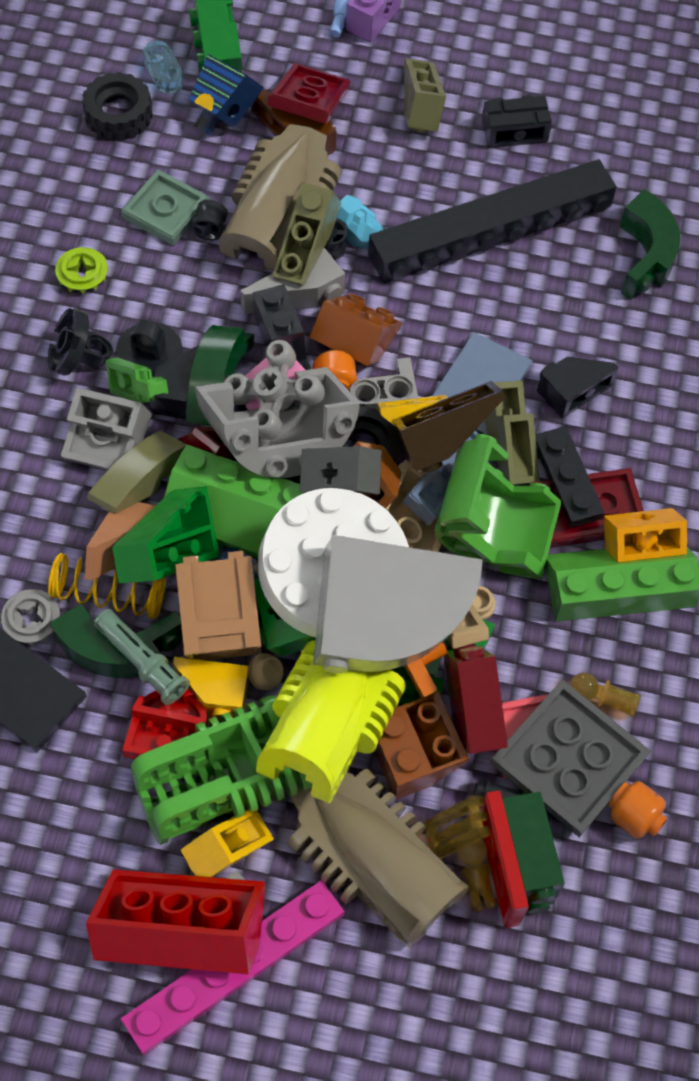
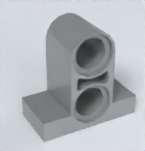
M411 358L397 359L395 375L363 378L355 381L350 388V393L360 402V406L368 405L374 409H377V403L418 398ZM399 395L402 396V398H396L393 396ZM361 399H367V400H369V401H368V402H363V401H360V400H361Z

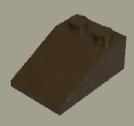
M489 381L393 419L407 459L415 472L422 470L423 473H427L442 467V461L449 459L506 398L503 390L492 381Z

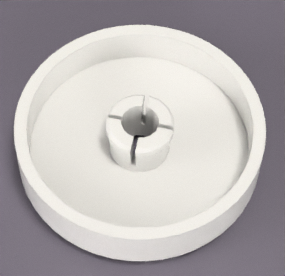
M323 488L295 497L275 515L259 549L258 575L261 588L269 604L290 626L315 638L324 551L332 535L409 547L401 527L384 507L371 498L351 490Z

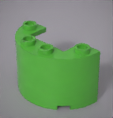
M478 434L475 436V439L464 442L457 450L435 528L436 538L444 547L456 555L483 559L482 565L483 562H487L491 566H500L499 572L542 579L562 501L550 491L548 486L541 483H531L530 486H514L503 476L501 471L488 463V461L507 460L509 453L492 436Z

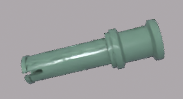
M106 609L96 617L93 626L105 635L139 670V679L145 684L149 683L161 695V701L165 705L174 703L186 692L190 685V680L185 676L180 677L168 665V659L163 654H155L119 619L112 609Z

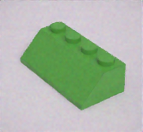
M186 444L171 471L164 498L175 489L207 486L217 543L238 549L258 558L261 542L275 515L289 501L304 493L300 492V484L284 478L258 475L246 469L238 462L216 456L213 453Z
M688 547L687 555L617 562L605 549L548 554L545 571L556 622L694 608L699 601V563L697 556Z

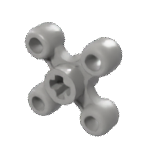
M275 340L268 345L266 358L269 362V368L261 370L254 380L248 379L239 373L232 374L225 380V382H230L234 387V404L243 405L252 399L260 401V409L253 416H257L259 419V437L263 440H273L279 436L282 430L279 412L287 409L293 400L301 401L306 406H316L325 396V388L316 376L306 374L297 380H291L287 377L288 370L296 362V354L292 346L285 340Z

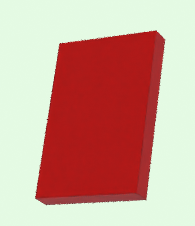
M498 790L486 793L478 821L503 925L507 929L520 926L529 905L501 792Z

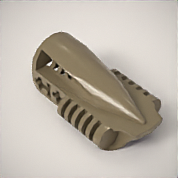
M290 124L281 135L273 137L272 140L260 139L257 142L254 153H252L245 171H243L231 196L233 202L238 206L226 230L220 237L219 248L221 254L237 259L242 253L243 248L257 252L258 257L264 259L265 269L274 271L302 183L334 190L342 174L339 165L327 159L328 153L325 150L326 135L310 127Z
M368 768L356 776L346 773L330 804L312 797V788L302 791L297 785V794L290 796L299 812L298 824L295 833L290 837L287 844L296 853H300L306 848L301 858L306 863L316 858L311 865V869L316 874L326 868L320 877L326 884L337 877L330 887L335 894L348 886L340 897L345 904H348L358 896L407 947L412 948L448 907H454L468 893L469 887L418 838L426 826L419 821L409 829L416 816L410 811L399 818L405 811L406 806L400 801L391 807L396 800V796L392 792H388L380 798L386 791V786L382 782L373 786L377 777Z

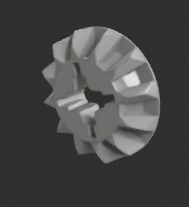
M29 589L16 593L5 603L1 613V623L4 631L16 641L28 643L32 646L34 642L40 640L47 641L48 636L53 632L50 622L61 615L56 600L50 598L48 593ZM34 611H37L38 619L42 623L32 621L29 625H26L22 615H32Z

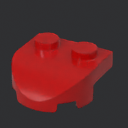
M187 689L177 701L170 705H165L161 701V695L157 691H153L145 697L141 695L132 707V720L122 749L123 757L136 759L148 751L196 733L195 724L203 722L207 728L206 709L196 698V694L192 690Z

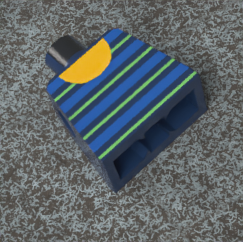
M208 54L190 95V102L203 110L194 126L208 135H211L219 120L231 127L236 126L264 87L245 73Z

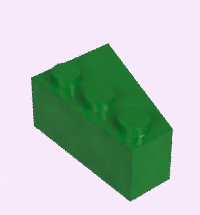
M193 0L194 8H189V19L191 27L196 26L197 30H193V41L195 49H201V52L197 53L199 71H201L204 61L209 54L242 72V57L236 22H234L231 7L233 6V0Z
M207 486L172 490L112 546L119 583L156 581L176 573L175 564H182L183 557L198 556V562H206L220 557Z

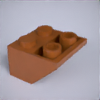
M348 293V295L337 296V298L323 301L309 338L334 350L344 351L350 354L354 360L369 366L380 360L400 330L403 322L394 319L395 314L382 307L374 309L365 305L366 300L364 298Z
M439 692L396 707L374 750L389 787L396 796V800L431 787L469 761Z

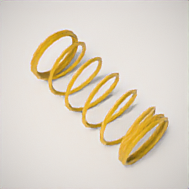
M59 553L55 557L48 580V594L50 598L65 600L74 590L75 599L78 604H84L93 593L94 603L97 608H103L112 597L113 607L116 612H122L131 600L135 616H141L147 609L149 619L155 620L158 617L164 600L166 577L153 581L148 600L142 611L137 613L135 608L137 582H133L130 594L121 609L117 608L116 585L118 576L116 569L111 591L102 605H99L97 601L96 588L99 577L93 580V585L87 597L83 601L79 600L77 582L82 568V557L78 558L74 582L66 596L61 597L60 595L67 579L69 560L68 556L63 553ZM61 561H62L61 573H60V578H59V582H58L59 568H60V563H61Z

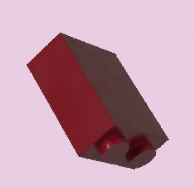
M475 643L449 650L448 654L444 655L452 719L463 747L470 754L508 748L496 657L483 647L475 646Z

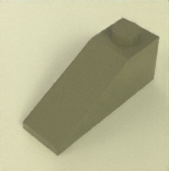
M405 58L404 116L407 126L419 133H427L428 131L438 132L446 95L435 63Z

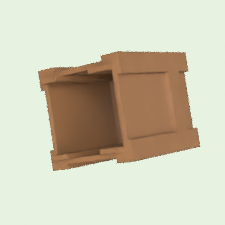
M243 551L228 552L229 559L198 562V556L183 557L182 564H175L184 655L187 658L206 661L261 654L251 556L244 557Z

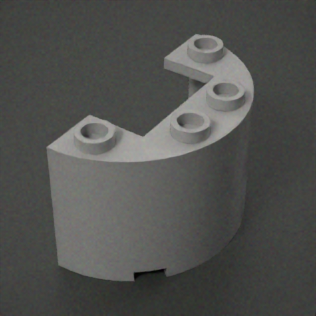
M327 367L295 372L294 380L306 374L316 376L325 388V396L316 406H306L301 401L294 400V403L287 409L279 412V418L282 422V430L279 436L273 440H263L259 437V419L257 416H253L260 408L234 412V387L230 382L195 387L201 412L236 460L251 472L271 478H288L301 475L302 449L342 447L355 427L360 402Z

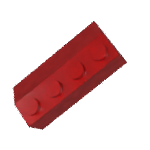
M113 869L86 921L93 960L249 975L260 945L265 881Z

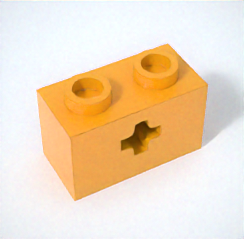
M673 508L604 516L605 550L617 562L687 555V520Z

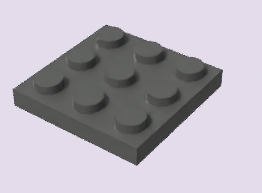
M562 679L507 741L508 748L500 749L491 759L490 763L526 794L541 791L545 809L580 838L610 802L617 790L647 758L651 750Z

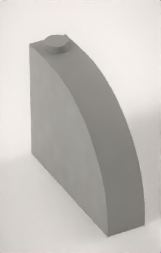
M332 535L324 551L313 665L324 666V670L331 673H346L348 670L371 672L395 669L423 658L438 647L456 629L468 613L478 591L483 559Z

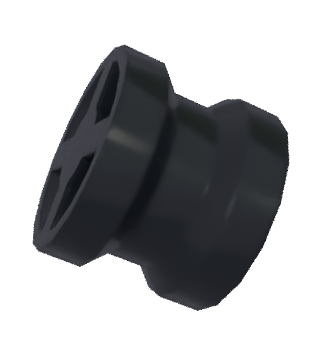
M203 200L198 203L196 209L197 216L193 219L191 229L195 235L202 239L218 240L223 233V224L226 222L228 211L224 205L217 201Z
M339 220L335 221L332 234L324 247L334 260L341 258L347 249V228Z

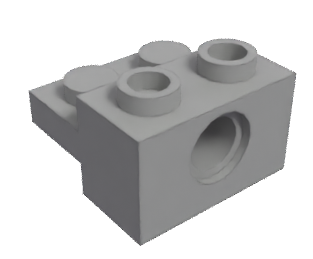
M76 387L66 419L70 423V427L60 457L64 460L109 470L124 454L144 440L152 414L140 402Z

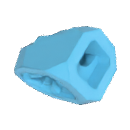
M346 195L340 200L341 206L336 220L341 221L346 226V240L355 247L368 249L369 234L381 231L383 227L376 219V215L364 206L359 198Z

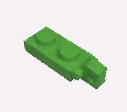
M117 357L105 360L111 394L140 403L155 401V395L168 394L167 380L162 377H152L151 369Z

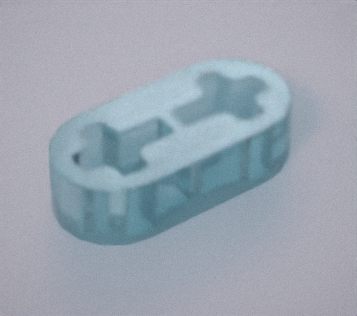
M162 41L148 43L143 50L144 63L156 87L164 93L178 91L183 84L182 70L170 47ZM155 55H158L159 58H162V61H159ZM164 73H168L171 79H168L167 76H164Z

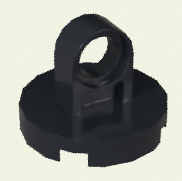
M68 308L61 315L55 326L54 332L60 334L56 345L51 343L49 345L48 367L51 371L63 376L70 375L78 363L96 368L103 367L106 364L105 360L109 359L113 354V347L105 337L89 331V318L86 312ZM89 346L98 349L102 355L93 352Z
M139 320L136 325L127 329L118 339L116 354L117 358L151 369L152 377H154L157 367L183 354L180 337L172 328L162 323Z

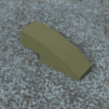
M523 380L493 382L503 390L506 397L485 419L488 435L495 438L497 443L509 453L507 460H496L503 476L512 484L540 481L533 413L526 414Z
M162 431L152 434L116 461L88 492L87 499L116 514L159 492L161 479L171 474L186 444Z

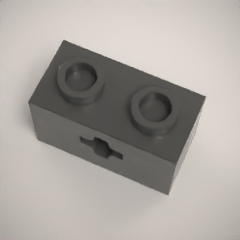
M361 446L302 449L300 492L306 493L323 488H339L351 490L362 495L380 494L382 450Z

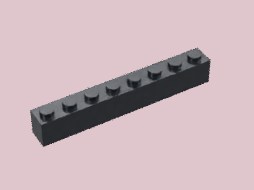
M597 159L369 234L368 256L383 283L401 280L410 274L422 270H431L439 264L451 260H460L466 255L481 250L487 251L496 245L508 241H517L523 236L538 231H546L552 226L567 221H576L580 217L594 212H603L612 206L617 186L601 160Z

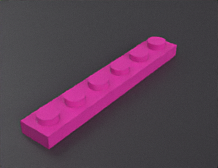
M321 880L262 921L260 945L249 975L192 969L123 1016L121 1020L144 1056L344 916L345 911L323 880Z

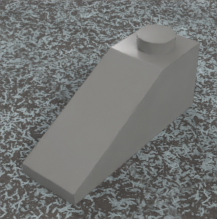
M324 248L304 286L274 278L272 273L241 290V308L245 314L255 313L252 292L282 284L287 289L294 309L317 308L323 304V301L337 298V296L345 293V272Z

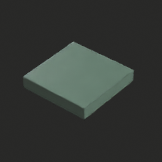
M157 169L121 210V216L130 223L174 246L191 227L193 219L197 216L196 209L198 203L203 200H210V197Z

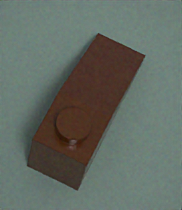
M265 90L261 91L251 105V111L275 136L281 135L290 124L310 127L327 136L325 150L328 155L336 151L337 131L330 120L327 124L268 106L270 92Z

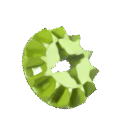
M79 247L65 252L58 259L55 272L60 285L66 286L70 292L79 290L84 294L87 289L93 288L97 290L98 284L106 282L108 264L105 257L97 250ZM81 263L86 267L84 277H80L78 274Z

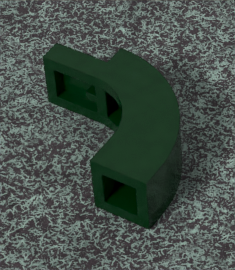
M643 189L625 207L619 226L636 238L646 252V255L626 275L621 293L630 300L640 291L645 293L653 283L660 288L665 284L672 271L680 246V232L675 217L660 199L646 189Z
M212 325L208 328L198 346L191 369L187 393L186 422L211 426L200 410L195 387L224 383L228 376L235 373L241 357L254 347L255 334L245 333L244 329L240 327Z
M82 604L50 622L55 639L67 656L80 667L97 675L111 678L139 676V670L105 635L93 626L95 623ZM174 611L135 634L155 654H160L163 650L170 651L176 648L183 639L181 617Z

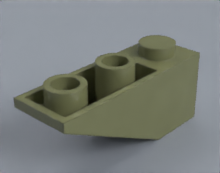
M302 183L272 275L274 278L305 285L332 234L341 206V201L334 190Z

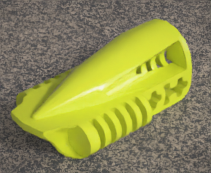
M315 640L307 642L301 656H299L284 686H282L272 704L273 711L280 717V720L257 759L256 772L273 780H276L280 772L286 767L306 775L305 781L312 783L311 796L330 804L356 753L369 754L376 749L378 741L381 739L383 731L387 727L406 689V683L399 674L391 669L371 672L348 670L346 673L327 672L324 670V666L313 665Z

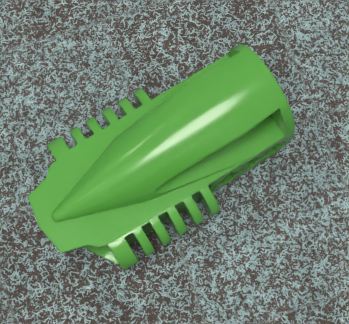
M269 695L259 699L260 708L257 707L255 702L246 704L247 713H245L242 707L234 709L235 718H232L229 712L221 714L222 723H219L216 717L208 719L209 728H206L203 722L195 724L196 733L148 751L133 761L131 771L135 788L146 819L159 844H164L168 842V839L194 830L213 818L233 811L237 818L245 815L244 805L252 813L258 810L257 800H259L263 807L271 805L270 795L273 796L276 802L284 799L283 789H285L288 796H293L297 794L296 784H298L302 791L312 788V783L305 781V774L289 767L281 771L276 780L256 772L257 759L280 720V717L275 714L272 708V704L277 696ZM184 778L185 782L178 784L177 780ZM169 783L171 789L164 791L162 785ZM155 788L157 795L150 798L147 790Z

